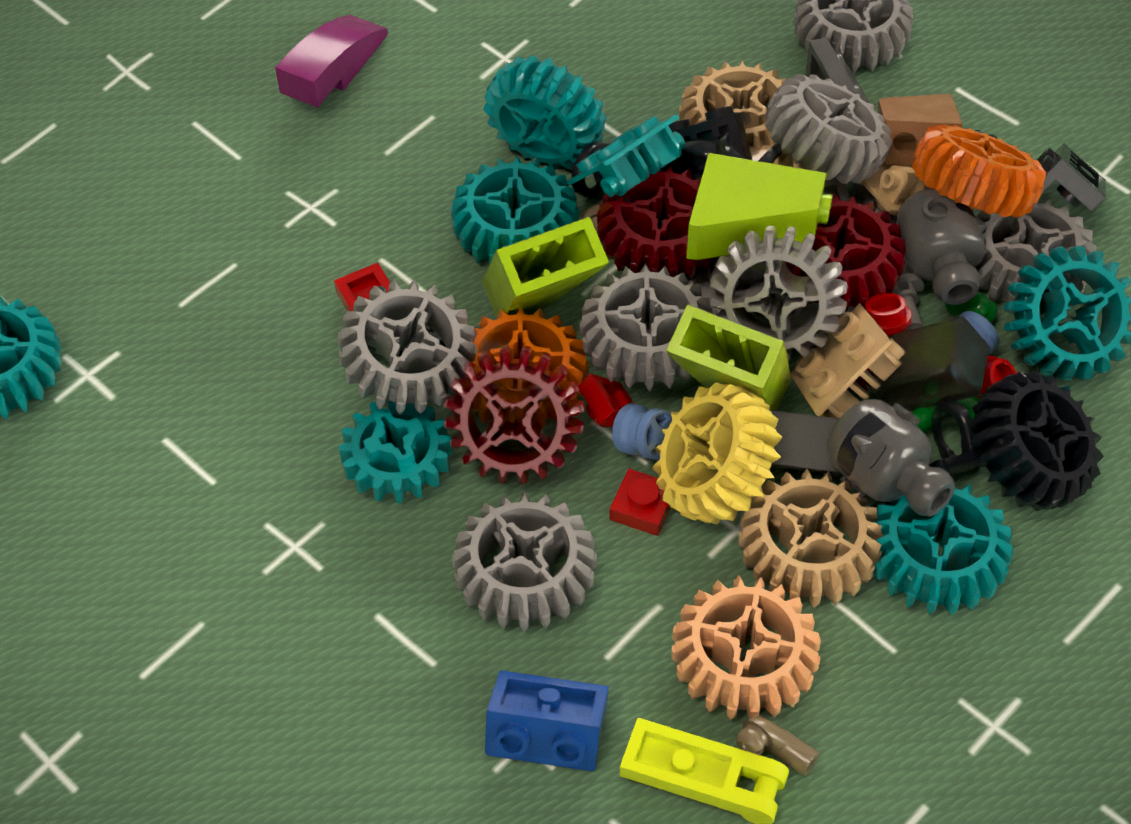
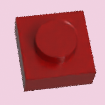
M377 262L334 280L336 293L346 310L353 311L354 302L358 296L369 299L370 290L373 289L374 285L383 286L388 292L390 281Z
M590 373L579 385V391L588 404L586 406L588 415L601 427H613L619 410L625 405L633 403L620 382L612 381L610 383L609 379Z
M628 468L609 509V520L658 536L671 508L668 503L663 501L665 490L659 489L656 484L658 478Z

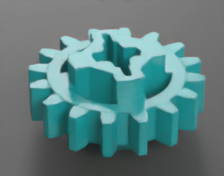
M389 401L388 408L379 409L376 403L372 402L369 403L371 414L367 417L357 412L352 415L355 428L343 427L342 436L344 444L339 445V453L345 477L347 480L355 479L357 492L360 494L373 488L375 501L380 502L386 493H393L396 503H402L404 492L411 491L419 499L423 497L421 487L423 484L427 483L433 487L439 486L438 471L448 472L450 469L449 455L452 454L451 436H448L447 429L444 426L445 420H435L434 408L431 406L427 407L420 414L413 403H407L404 412L399 415L395 408L396 402Z

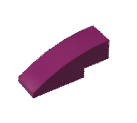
M353 15L338 17L321 25L291 49L275 67L280 93L319 108L334 88L342 91L345 90L388 35L387 28Z

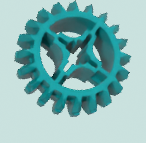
M531 55L527 60L517 56L513 62L506 63L495 74L484 96L486 104L483 110L490 116L487 124L498 129L496 138L506 140L510 144L509 150H517L523 154L524 160L536 158L539 165L548 163L553 165L554 170L560 166L572 170L579 153L585 146L592 142H601L603 139L602 135L605 132L604 124L607 117L601 112L604 103L593 98L595 89L593 87H585L581 83L582 76L570 74L567 70V65L559 68L554 65L552 59L547 58L544 62H541L534 55Z
M516 156L513 163H504L498 158L495 166L491 168L480 164L478 175L466 173L464 185L457 186L454 195L455 200L452 201L453 205L451 206L453 233L456 235V240H460V246L463 248L464 253H472L477 264L489 260L490 264L498 249L579 221L577 197L574 193V188L569 187L566 183V175H556L553 165L540 168L536 158L528 164L521 163L518 156Z
M1080 245L1071 247L1069 252L1063 246L1052 248L1049 256L1045 253L1035 255L1032 259L1033 267L1026 265L1017 271L1022 282L1009 284L1007 290L1017 300L1004 303L1002 309L1008 313H1014L1015 321L1005 323L1003 328L1010 332L1017 330L1019 338L1015 339L1010 347L1014 350L1027 348L1028 351L1024 356L1023 363L1030 366L1040 362L1039 374L1051 376L1056 372L1060 381H1070L1074 375L1079 380H1087L1092 378L1093 371L1098 374L1108 372L1111 369L1110 360L1120 361L1126 356L1120 344H1131V332L1127 330V326L1131 325V314H1129L1131 296H1126L1124 291L1131 284V279L1129 277L1117 279L1115 276L1119 270L1120 263L1112 261L1103 265L1104 252L1096 250L1087 255L1085 247ZM1063 274H1070L1082 279L1094 291L1087 294L1079 292L1073 282L1067 283ZM1043 296L1046 303V312L1040 319L1039 308L1041 297ZM1084 304L1075 310L1076 317H1071L1074 321L1058 323L1067 317L1066 311L1072 309L1069 306ZM1102 309V323L1099 330L1097 315ZM1055 333L1063 334L1070 344H1076L1080 353L1073 354L1060 349L1048 336Z
M1 296L0 416L7 420L10 410L18 407L27 413V402L29 400L43 401V388L55 387V373L62 371V361L60 358L62 346L52 322L47 317H43L35 305L26 307L19 298L8 305Z
M971 483L962 488V490L955 488L953 496L947 505L933 516L917 514L908 505L905 495H902L897 500L884 502V505H878V521L873 523L881 525L884 536L875 540L881 544L880 551H882L881 558L875 565L874 574L876 575V581L889 580L887 586L889 596L900 592L907 594L905 602L908 608L914 605L917 600L925 602L929 615L936 610L937 605H944L951 616L958 611L960 603L972 611L975 606H978L980 597L989 600L995 594L997 586L1005 581L1009 571L1007 565H1010L1014 551L1012 550L1013 546L1010 545L1012 538L1011 527L1002 525L1004 521L1003 509H989L991 504L989 494L978 498L972 496ZM938 534L941 535L940 546L944 547L941 556L938 555L939 544L935 543Z

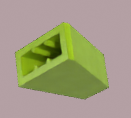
M709 153L689 222L687 258L700 260L729 255L728 248L733 241L745 245V236L749 231L753 230L764 241V232L767 226L771 225L777 230L778 238H783L787 228L792 226L796 229L794 240L803 243L805 236L809 233H813L815 236L818 223H828L833 195L824 193L826 173Z
M587 217L496 250L481 282L496 318L500 308L507 315H515L520 308L527 315H530L539 308L541 310L547 308L607 266L609 261L591 218Z
M687 304L666 349L667 354L705 388H710L715 382L742 386L751 393L761 397L766 404L770 405V410L778 411L791 381L784 341Z

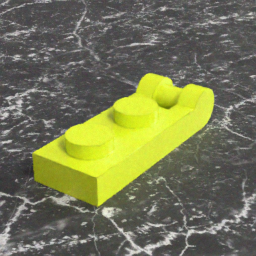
M637 718L620 765V777L740 814L744 819L754 824L774 823L778 810V804L774 801L777 790H782L785 787L789 774V769L774 759L642 718ZM740 776L752 779L755 782L753 792L737 787Z

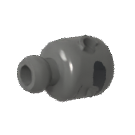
M925 188L914 193L901 205L896 218V224L900 225V238L905 240L906 260L913 273L926 281L933 282V290L938 299L951 305L968 302L974 298L980 287L981 279L976 267L984 259L986 245L981 233L987 226L974 215L973 210L969 206L955 203L953 199L947 196H940L935 189Z
M867 399L861 401L843 413L829 434L826 446L828 460L843 475L840 480L844 482L848 479L850 486L860 493L859 497L865 498L868 495L876 501L891 502L905 495L908 505L913 511L922 516H933L947 505L955 491L954 480L947 471L939 467L929 466L932 456V445L929 438L917 427L920 420L897 403L890 406L882 400Z

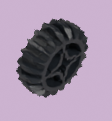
M1036 370L1024 374L1022 372L1010 374L989 386L986 392L981 395L977 404L972 407L975 416L968 424L976 433L969 444L979 449L981 457L976 464L986 465L990 472L987 482L997 481L1001 485L1002 497L1015 496L1019 507L1032 506L1036 512L1042 509L1062 508L1083 496L1088 489L1092 488L1094 479L1101 474L1097 463L1104 457L1102 452L1095 447L1102 438L1099 434L1092 431L1091 423L1095 418L1087 417L1082 410L1084 400L1075 401L1071 397L1069 385L1058 387L1053 375L1041 377Z

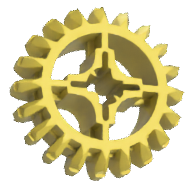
M715 382L710 388L699 386L694 398H683V406L680 412L671 411L672 422L668 429H662L665 435L663 442L654 448L660 455V459L654 464L652 469L659 475L656 481L659 489L665 490L663 501L668 503L671 508L693 521L700 520L704 523L718 525L721 520L734 521L738 511L750 512L752 497H764L762 485L766 479L775 478L770 472V467L774 461L781 458L774 447L781 441L782 436L775 429L779 419L772 414L770 405L766 404L761 397L738 385L734 386L732 384Z

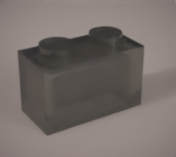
M964 316L889 335V339L892 338L906 352L899 359L902 365L885 381L869 370V373L881 385L878 389H875L866 382V387L878 400H882L890 406L897 403L908 411L939 405L944 401H957L978 396L981 394L990 346Z

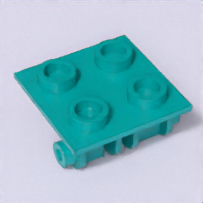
M676 114L662 122L655 115L637 127L634 126L612 140V143L607 147L594 152L577 163L576 166L580 173L566 181L569 186L599 171L604 178L600 182L601 187L608 196L612 197L615 194L618 196L624 195L641 181L648 179L649 173H657L660 168L681 156L682 149L686 146L685 140L681 134L672 132L668 126L679 119L678 115Z

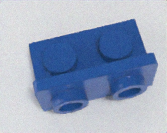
M499 670L487 708L485 753L488 756L594 771L598 759L599 737L607 707L609 686Z

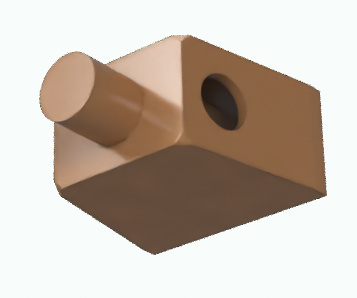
M951 94L879 99L878 114L883 115L885 118L884 124L888 125L892 131L890 138L893 141L883 164L912 166L918 143L924 137L928 127L945 124L947 126L957 125L962 128L963 123Z

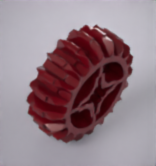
M670 165L666 172L649 173L648 179L641 181L622 196L615 194L610 197L605 193L603 204H600V209L597 212V235L603 245L607 259L614 260L618 271H623L626 266L633 273H640L646 263L650 272L659 273L666 265L669 276L675 277L684 272L685 276L691 280L696 273V268L708 271L712 259L719 257L700 260L687 258L689 222L702 178L693 180L690 169L682 174H676Z
M834 193L828 223H818L815 240L811 249L816 252L821 247L829 246L831 254L825 264L832 262L841 263L843 267L842 272L835 279L847 282V292L840 296V298L847 302L846 312L849 306L856 307L859 303L865 308L866 301L874 295L893 293L900 276L903 275L906 248L904 245L905 240L900 238V225L890 223L889 211L875 213L876 209L873 201L860 205L857 203L855 194L849 201H842ZM786 262L787 267L792 270V274L800 277L808 276L798 266ZM817 300V301H808V302H807V305H809V304H811V303H813V302L819 304V300Z
M503 345L500 349L499 362L496 361L489 350L483 351L480 355L482 368L468 361L463 367L467 379L461 377L460 379H453L450 387L458 395L448 396L444 404L445 408L456 413L446 417L444 421L445 428L460 431L451 438V447L461 448L468 446L462 457L464 465L471 464L478 458L482 461L478 474L481 477H486L491 467L498 469L497 479L500 484L506 483L509 472H516L519 484H526L529 477V469H533L536 476L543 480L548 475L546 461L560 469L565 463V458L561 451L574 453L578 443L571 435L581 434L584 428V422L573 417L584 412V402L580 400H567L578 393V383L570 381L562 385L560 384L567 374V367L562 364L557 366L552 372L547 370L551 355L547 352L540 356L538 363L529 361L531 347L526 345L522 347L519 359H513L510 346ZM503 378H520L530 381L532 384L522 391H513L502 383L496 385L493 381ZM479 391L487 398L486 406L491 410L494 417L489 423L488 429L483 433L478 429L473 415V400ZM547 395L551 399L557 415V426L549 438L541 431L542 424L535 416V411L540 407L541 401ZM527 405L522 423H518L517 419H515L514 423L507 420L501 426L507 407L511 406L513 412L514 406L522 409ZM514 439L519 440L527 448L531 446L534 448L512 451L500 448L497 445L505 440Z

